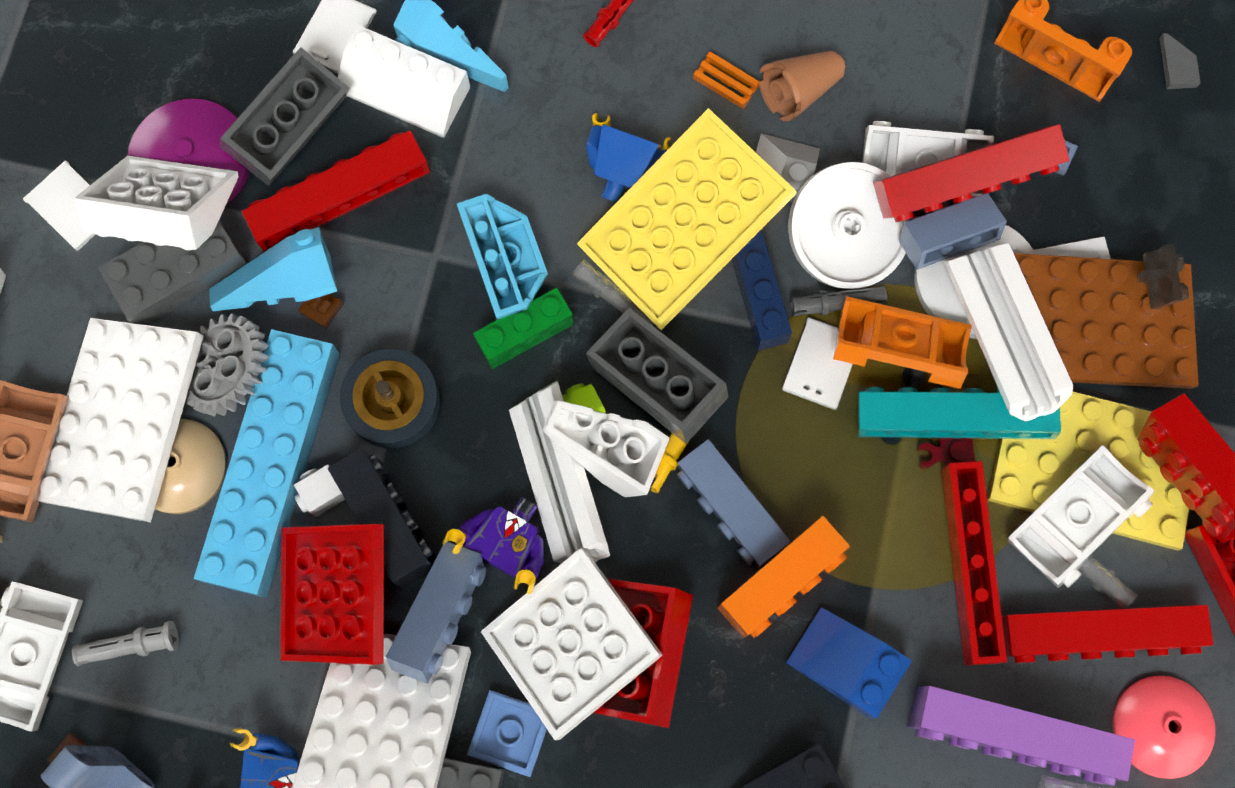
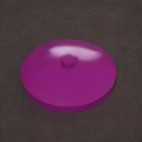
M177 100L156 109L138 126L128 149V156L238 171L239 177L226 204L238 195L250 174L248 169L220 148V138L237 120L236 116L223 106L208 100Z

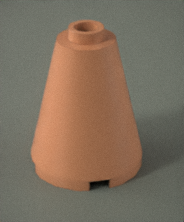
M834 51L771 61L760 69V73L764 72L763 80L759 82L763 100L772 113L778 111L783 116L780 120L791 121L797 118L843 78L845 62Z

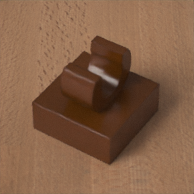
M327 294L304 301L298 311L306 318L327 329L344 304L335 296Z

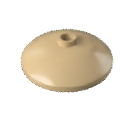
M180 419L169 459L175 457L176 463L172 467H166L155 506L156 510L168 514H184L203 507L218 493L227 471L226 452L218 436L202 423L189 419Z

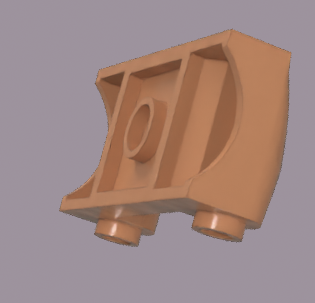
M0 380V516L33 523L39 505L40 486L57 431L60 429L59 423L64 416L69 399L65 395L37 391Z

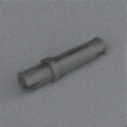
M885 286L828 293L822 290L812 295L791 296L790 309L793 317L818 313L824 316L828 315L829 312L842 310L846 296L887 305V291Z

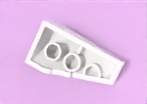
M559 400L554 402L542 429L545 434L595 478L623 497L648 494L670 439L645 421L630 420L612 413L605 414L593 411L592 408Z

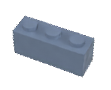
M988 193L977 197L972 196V199L949 207L943 206V208L933 213L910 218L903 224L899 243L916 270L1000 240L1007 220Z

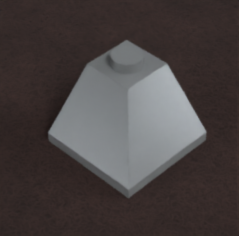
M761 133L756 153L798 193L803 184L814 175L820 148ZM795 196L789 202L793 203Z

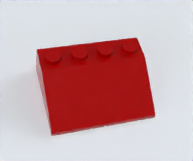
M607 578L662 653V656L593 713L669 728L693 595L672 587Z

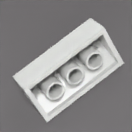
M359 25L356 26L343 50L338 78L350 88L347 94L348 97L440 137H445L470 89L467 71Z

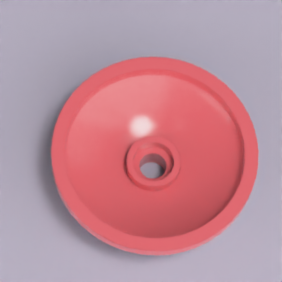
M1170 676L1146 677L1134 682L1125 689L1115 705L1112 721L1113 733L1135 739L1131 764L1139 771L1157 778H1180L1199 769L1210 756L1215 742L1216 729L1214 717L1204 697L1188 683ZM1171 720L1174 721L1177 725V729L1174 733H1172L1168 728V724Z

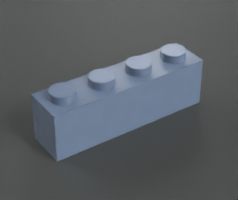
M709 439L678 462L680 472L677 473L680 481L688 490L693 486L700 495L697 499L700 506L708 515L712 512L720 520V523L717 525L728 540L734 538L741 548L738 550V553L748 566L754 563L757 568H760L791 542Z
M449 542L442 546L385 657L391 670L426 684L429 683L433 674L436 675L439 672L443 663L442 654L447 644L451 645L454 642L458 632L457 624L461 616L468 613L472 604L471 595L475 587H479L483 583L486 575V568L480 553L462 547L458 554H454L452 551L456 545Z

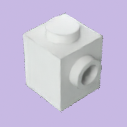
M329 465L319 470L314 468L300 476L301 481L294 484L298 492L294 498L304 513L309 511V513L317 517L345 500L327 469L330 467Z

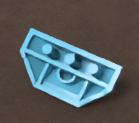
M488 194L457 203L496 318L500 319L528 309L548 275L528 217L512 207L495 200V198Z

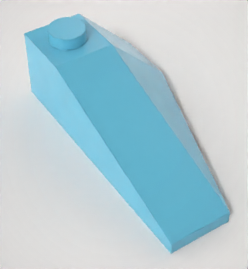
M432 0L404 1L393 24L397 35V42L467 71L468 78L500 91H507L509 87L506 74L479 47L471 48L469 40L464 35L465 32L458 25L453 29L441 16L444 11Z
M319 227L311 230L304 229L295 235L288 236L209 289L212 311L247 308L255 301L264 300L267 301L268 305L278 304L282 298L294 297L296 302L308 301L337 292L331 256Z

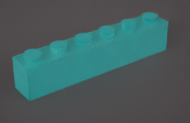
M871 387L865 389V392H859L858 437L1056 439L1061 432L1060 407L1054 413L1046 416L1042 415L1025 422L1009 414L999 390L996 393H983L982 389L968 388L961 393L950 392V389L934 388L930 392H917L915 388H900L898 392H885L883 388Z

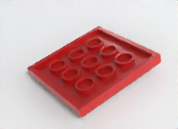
M384 524L282 528L280 661L384 664Z

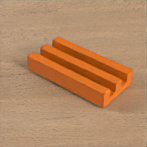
M710 51L706 55L705 61L701 62L699 69H696L693 74L694 80L741 109L745 108L759 88L760 82ZM705 71L713 75L717 79L721 80V82L727 85L728 87L734 88L735 90L739 91L745 96L742 98L738 94L734 93L733 91L724 87L720 83L706 76L704 74Z

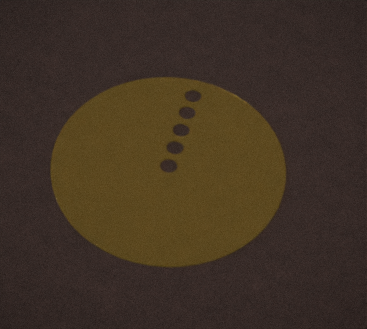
M889 284L863 287V289L885 286L887 306L927 314L918 299L915 287ZM841 310L829 312L828 315L821 316L820 313L796 317L791 316L788 321L792 334L788 344L760 350L746 375L740 392L736 412L735 435L737 455L745 485L791 541L789 544L822 516L828 520L850 545L843 552L848 558L833 571L827 573L835 578L856 585L887 590L920 589L954 580L941 462H936L935 465L928 469L919 468L920 462L930 460V454L927 451H917L916 449L922 443H930L935 447H939V438L902 437L898 444L888 445L880 437H858L859 392H865V389L871 387L883 388L885 392H898L900 388H911L902 380L903 370L907 367L867 359L865 367L852 364L836 410L783 391L784 382L806 326V319L810 317L838 328ZM969 338L966 353L968 373L960 389L928 382V372H924L925 381L923 385L915 388L917 392H930L934 388L950 389V392L961 393L968 388H979L983 390V393H996L999 390L978 340ZM972 438L976 462L982 461L986 496L988 498L1000 439ZM987 501L994 556L1008 545V537L1026 521L1031 512Z

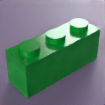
M555 288L531 301L528 309L500 318L474 332L473 335L491 369H494L574 325L573 314L558 288Z

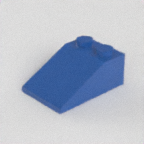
M820 607L786 661L788 665L869 719L878 718L912 660L883 641Z

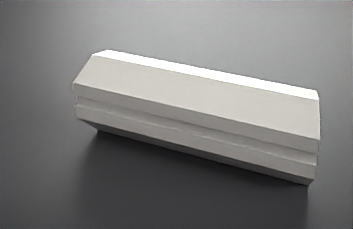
M1009 242L945 261L944 264L1009 414L1026 422L1042 415L1046 416L1054 413L1072 395L1073 383Z
M556 380L515 405L509 412L553 561L562 564L577 550L583 548L593 561L597 562V560L609 557L610 553L585 469L542 431L554 402L558 400L563 401L559 384Z

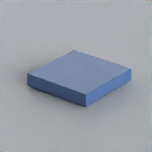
M489 690L467 755L531 777L547 728L529 703Z

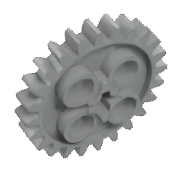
M222 314L219 317V321L210 319L209 328L200 327L201 335L204 337L187 393L186 404L204 414L214 417L216 414L225 416L227 409L232 412L236 411L237 402L242 405L246 404L245 395L247 393L255 395L252 386L262 383L258 375L259 373L266 372L267 369L262 367L261 363L269 359L268 355L262 353L268 347V344L262 341L265 334L258 331L260 328L258 325L243 316L238 317L230 314L229 317H226Z

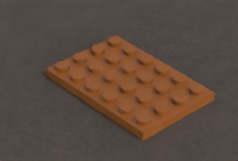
M1014 253L1073 383L1193 389L1199 386L1191 264Z

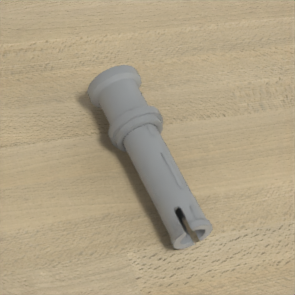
M167 621L163 626L149 629L145 626L138 627L132 634L73 645L72 659L77 666L90 662L135 653L144 657L150 655L152 651L168 649L169 651L177 650L179 645L178 630L173 621Z

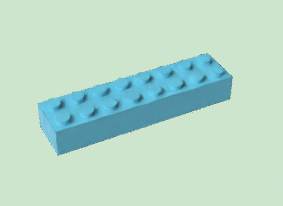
M271 329L267 341L268 347L264 351V354L268 355L269 359L261 363V366L267 370L258 375L262 383L254 384L253 386L255 395L250 396L193 578L204 583L264 598L268 597L281 553L282 528L289 526L296 503L294 496L298 492L294 484L301 481L300 476L305 473L340 356L339 351L332 343Z

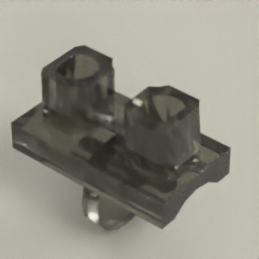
M1167 244L1158 250L1144 253L1145 271L1137 274V280L1139 283H1147L1151 309H1160L1188 299V286L1180 283L1178 273L1184 267L1183 255L1175 253L1174 245Z

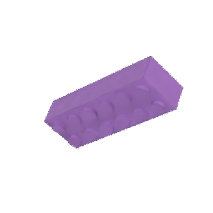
M932 686L915 688L908 728L916 729V736L933 741H943L944 737L950 738L949 745L968 750H978V746L983 747V754L997 758L1012 759V755H1015V762L1023 765L1046 768V764H1049L1050 772L1080 777L1081 773H1083L1082 780L1101 785L1115 786L1116 780H1129L1135 739Z

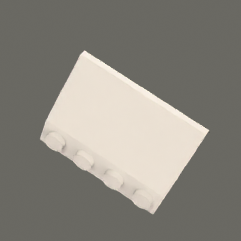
M127 156L77 195L74 200L83 232L98 234L101 237L124 238L127 241L149 242L157 246L168 245L181 247L184 250H196L213 234L239 176L238 171Z

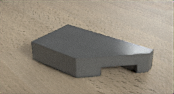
M1163 33L1159 41L1166 88H1197L1201 83L1197 56L1168 33Z

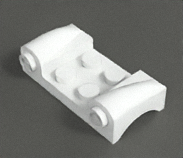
M873 121V125H868L865 129L862 163L875 166L890 176H894L991 145L994 142V136L984 135L982 130L967 129L965 133L891 127V122ZM982 189L972 192V196L983 195Z
M1102 445L1008 537V542L1057 588L1063 584L1069 588L1082 575L1078 571L1082 563L1127 518H1131L1134 514L1140 518L1153 505L1149 499L1152 497L1154 490L1131 474Z
M13 581L10 587L6 588L1 599L2 609L0 612V722L31 732L38 730L49 700L47 695L69 632H73L83 600Z

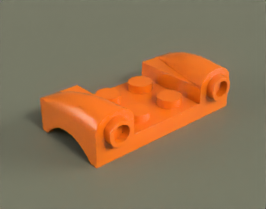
M1018 0L994 44L1100 102L1114 80L1120 76L1132 56V49L1129 44L1120 38L1108 37L1098 49H1095L1087 41L1077 39L1064 32L1058 25L1050 24L1043 20L1050 7L1047 0Z
M846 296L840 313L833 359L864 367L867 359L920 370L929 373L928 382L960 389L968 373L966 353L972 326Z

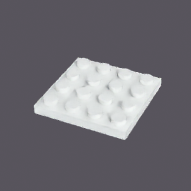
M583 548L577 550L534 586L531 594L526 593L481 631L554 740L563 738L662 656L657 646Z

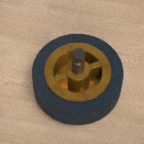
M400 349L376 350L360 358L348 370L340 390V405L347 423L363 440L381 448H401L417 442L430 431L440 410V391L430 369L420 358Z

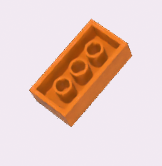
M822 516L722 602L718 609L743 638L749 634L755 638L772 624L768 618L773 613H776L779 617L797 602L793 597L797 592L800 591L804 595L822 580L818 575L820 572L825 570L829 573L848 557L843 552L850 545L828 520Z

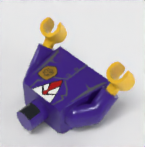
M522 497L512 513L500 506L495 510L487 509L468 519L457 529L449 530L442 542L445 545L448 541H454L457 544L452 551L454 554H458L463 544L466 543L464 546L466 549L480 553L484 561L514 577V589H517L520 583L528 584L527 594L533 592L535 579L544 564V541L539 536V529L528 523L537 506Z

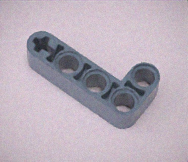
M67 745L41 774L42 780L50 788H155L154 782L123 754L110 746Z

